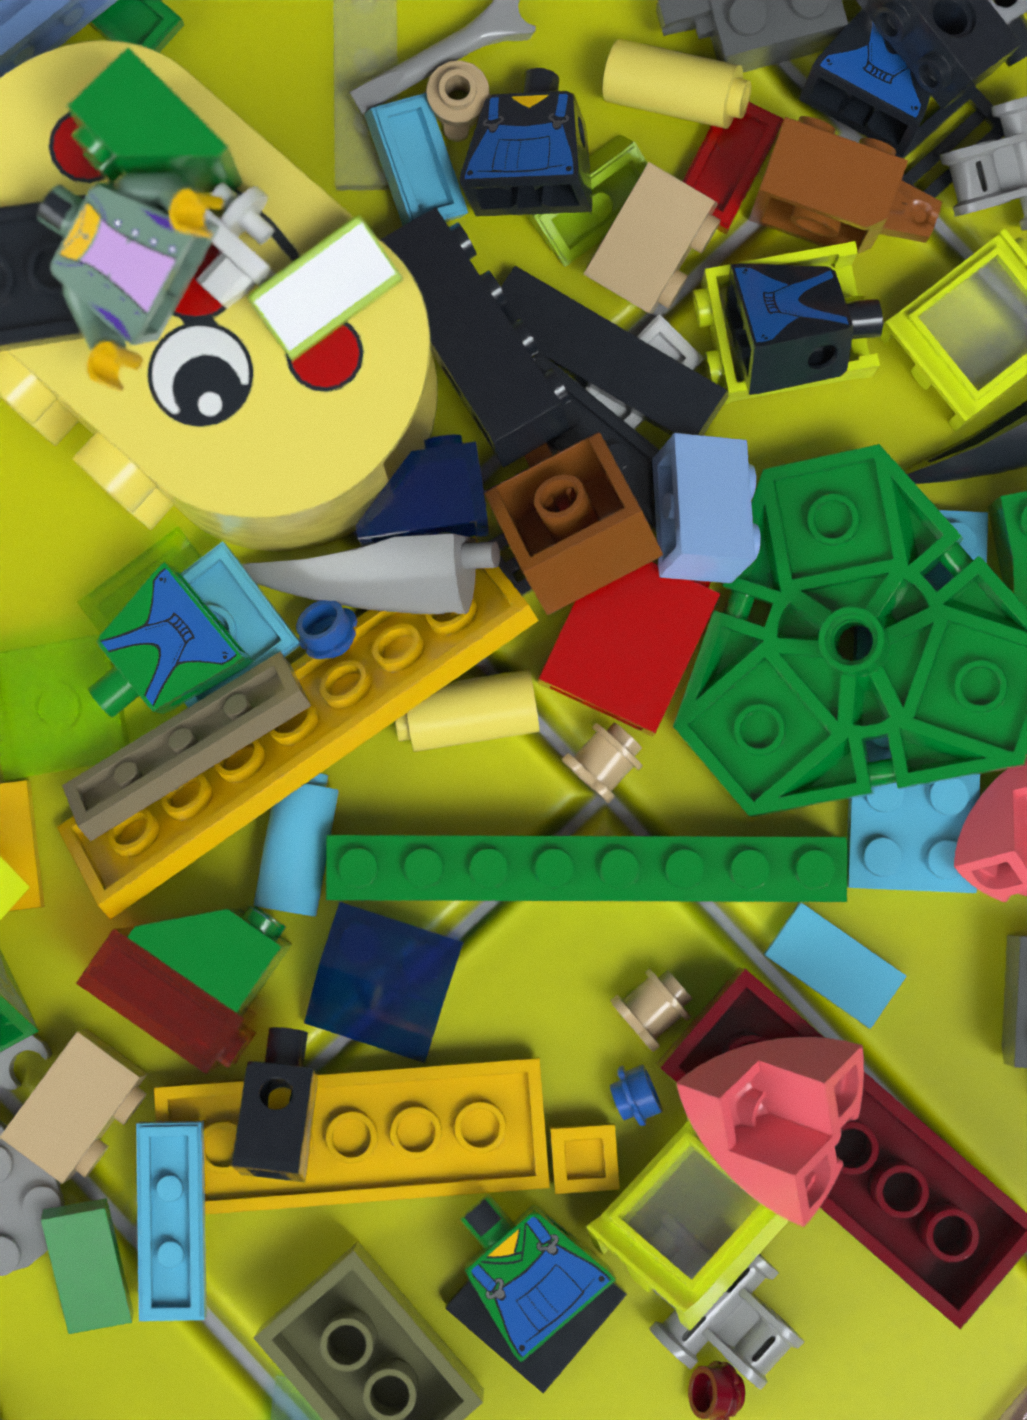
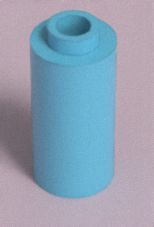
M318 774L271 807L253 906L317 916L326 866L327 835H331L339 793L337 789L327 788L329 775Z

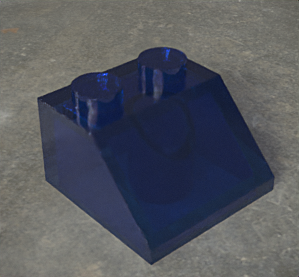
M442 435L424 440V449L411 451L356 524L357 538L360 545L365 546L401 536L457 534L471 538L489 536L488 517L476 441L463 443L462 435Z
M339 902L318 966L304 1024L425 1063L465 941L347 902Z

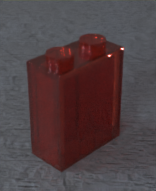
M133 927L113 928L76 984L205 1074L221 1065L229 1069L232 1064H236L257 1034L256 1031L248 1027L257 1013L250 1008L236 1013L128 938Z

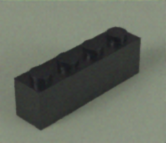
M435 207L381 238L380 241L403 262L412 275L426 309L430 332V351L502 467L508 466L569 430L563 406L571 402L563 383L552 368L542 373L532 356L537 354L539 349L532 335L521 319L510 323L501 307L508 304L507 299L493 274L488 270L479 275L470 259L477 256V253L460 223L457 222L449 227Z

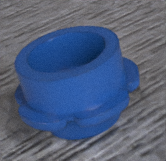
M320 600L311 604L301 613L296 624L299 642L301 643L300 646L306 650L308 656L314 659L335 658L342 655L349 649L356 636L354 627L357 625V617L352 610L342 608L337 601Z
M644 1064L627 1071L623 1065L620 1066L617 1070L620 1081L610 1084V1090L617 1109L624 1121L635 1117L640 1126H645L647 1118L663 1112L654 1084Z

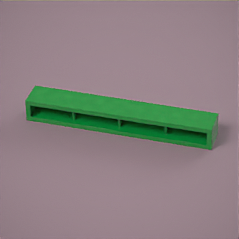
M327 835L326 900L847 902V837Z

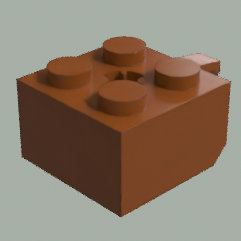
M801 116L798 121L785 117L749 221L822 247L855 241L858 254L872 248L879 234L923 243L928 241L939 216L942 201L902 181L908 160L895 156L896 150L892 146L872 138H861L858 143L834 134L835 128L832 125L814 117Z
M599 431L552 455L547 443L524 456L529 468L484 491L526 579L547 615L663 556L639 504Z

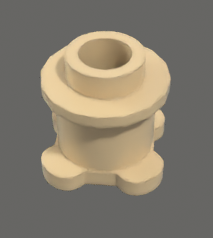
M461 60L450 61L439 66L430 76L426 91L424 92L427 93L428 104L435 117L444 126L445 137L453 142H461L468 137L469 129L478 122L484 101L491 96L489 94L488 81L483 72L474 64ZM455 90H462L468 94L462 100H453L448 96Z
M615 722L607 730L595 723L592 728L596 733L573 757L567 753L562 758L563 763L608 804L615 797L611 791L633 767L637 770L643 767L635 758V755L642 747Z
M649 968L645 972L649 978L622 1000L617 994L610 1001L645 1044L654 1052L660 1047L656 1039L681 1017L686 1021L691 1018L683 1007L692 1000V997L668 970L660 977H657Z

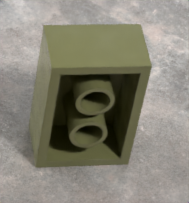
M359 1241L263 1323L254 1336V1340L322 1420H464L483 1403L484 1388Z

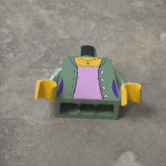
M174 172L127 173L117 182L96 183L89 190L85 200L61 185L55 186L46 195L38 210L37 218L40 222L65 237L51 262V271L63 283L62 294L89 347L90 354L86 364L87 374L93 382L121 392L124 389V385L119 380V372L122 365L133 370L140 369L143 364L142 356L137 352L127 349L125 341L131 345L159 340L220 228L219 225L204 217L208 207L222 209L224 202L222 197L200 192V190Z

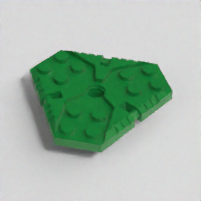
M880 444L763 469L751 502L753 523L758 525L761 537L758 556L732 583H723L722 586L731 591L723 613L713 611L673 725L674 729L748 816H762L874 794V787L897 783L898 789H904L1025 766L1027 760V608L980 556L973 560L962 548L960 543L964 539L961 534ZM941 562L954 578L937 592L924 576ZM754 599L772 605L765 627L747 621ZM850 627H865L870 630L873 638L870 652L860 660L851 661L844 659L839 652L838 643L840 636ZM888 737L892 758L870 762L866 741Z

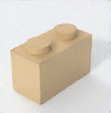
M648 162L585 270L584 275L648 313L654 314L659 304L669 309L688 278V275L679 271L689 252L693 248L702 254L721 222L720 219L712 215L718 203Z
M89 1029L77 1031L0 1138L62 1184L71 1179L76 1172L86 1178L109 1147L100 1140L115 1119L125 1125L146 1097L147 1093L141 1090L139 1086L148 1073Z

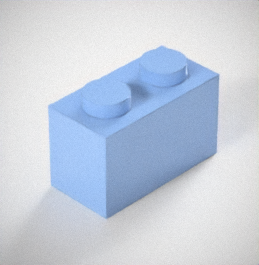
M674 433L652 459L657 543L663 553V556L658 558L659 577L732 583L755 561L759 553L761 540L759 527L756 523H753L751 499L756 488V471L754 466L748 463L747 440Z

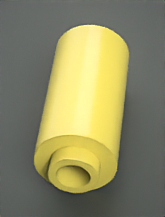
M618 39L614 43L606 63L603 78V97L606 102L726 129L731 125L734 117L743 118L751 94L750 80L743 79L741 65Z
M530 669L450 682L395 721L399 741L411 740L413 752L540 732Z

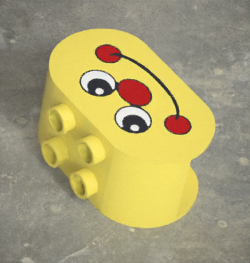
M115 41L82 42L42 53L20 64L0 78V208L41 202L57 185H61L79 196L88 194L89 190L96 183H109L88 162L83 155L85 151L72 137V134L79 127L68 110L67 105L122 51L129 47L229 146L243 182L234 192L240 196L248 189L257 186L268 196V201L259 216L274 228L271 237L262 245L246 231L239 235L238 238L268 264L276 275L354 218L185 69L171 59L151 49ZM207 208L219 220L225 213L222 209ZM377 237L376 239L402 276L403 281L294 361L289 358L248 300V296L259 288L258 285H255L244 297L227 309L197 281L201 274L222 253L212 243L159 340L131 345L125 341L127 349L137 352L142 356L143 364L139 370H133L122 365L119 372V380L124 385V389L121 392L95 383L89 378L86 364L90 350L84 338L0 351V398L54 446L59 444L78 421L87 428L93 436L73 457V460L149 530H152L174 505L198 528L209 535L233 545L262 551H295L328 544L360 529L385 510L407 485L426 451L436 417L438 390L434 359L430 351L429 325L421 293L403 262Z

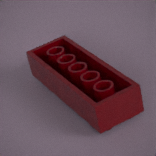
M738 967L656 1064L677 1083L701 1064L745 1045L779 1038L825 1037L747 969ZM864 1072L863 1093L858 1119H849L841 1127V1137L835 1146L836 1157L843 1161V1166L820 1208L961 1330L1027 1252V1212Z

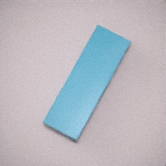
M204 1120L138 1122L136 1124L139 1321L205 1320L207 1317Z

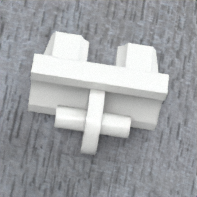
M221 183L211 195L222 197L224 200L222 210L225 213L219 220L208 209L205 212L204 218L220 226L212 244L222 253L201 274L197 281L227 309L244 297L255 285L260 287L276 275L268 264L238 238L239 235L246 231L262 245L274 232V228L259 216L268 201V196L257 186L248 189L238 196L225 183Z

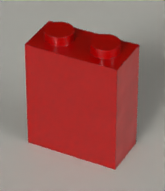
M649 562L574 602L538 679V684L653 737L705 629L720 593L709 589L711 584L709 581L660 578L658 564Z

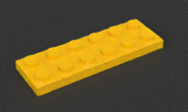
M540 1057L317 1074L318 1083L306 1183L243 1176L232 1167L244 1080L154 1087L156 1121L204 1120L205 1214L550 1188ZM288 1088L273 1090L269 1095L268 1108L278 1110L286 1107L290 1102L291 1090Z

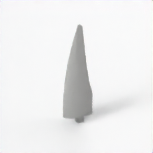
M457 534L401 536L309 559L242 565L256 584L316 601H337L342 606L376 611L413 614H445L452 612L467 614L473 599L475 569L497 568L500 562V550L497 542L476 543V538Z

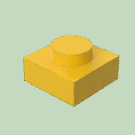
M615 1123L550 1127L555 1194L620 1190Z

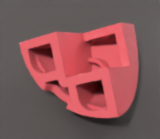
M1027 760L1025 766L1006 769L988 786L967 816L955 850L954 868L959 874L981 892L1002 902H1007L1011 895L1015 894L1027 896Z
M790 1037L761 1041L730 1050L701 1064L677 1082V1087L683 1107L694 1130L720 1167L759 1203L781 1217L804 1227L826 1199L843 1166V1161L836 1157L835 1146L841 1137V1127L849 1119L857 1120L859 1116L864 1081L862 1045L821 1037Z

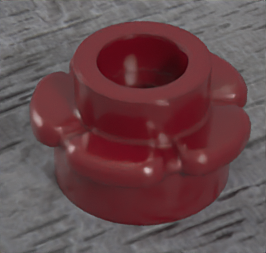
M713 1361L708 1366H699L694 1370L689 1381L688 1399L691 1410L696 1417L710 1420H730V1417H734L742 1409L746 1397L745 1384L730 1363Z

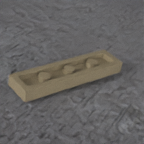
M280 651L63 784L62 787L77 826L90 841L94 840L309 708L311 704L292 666Z

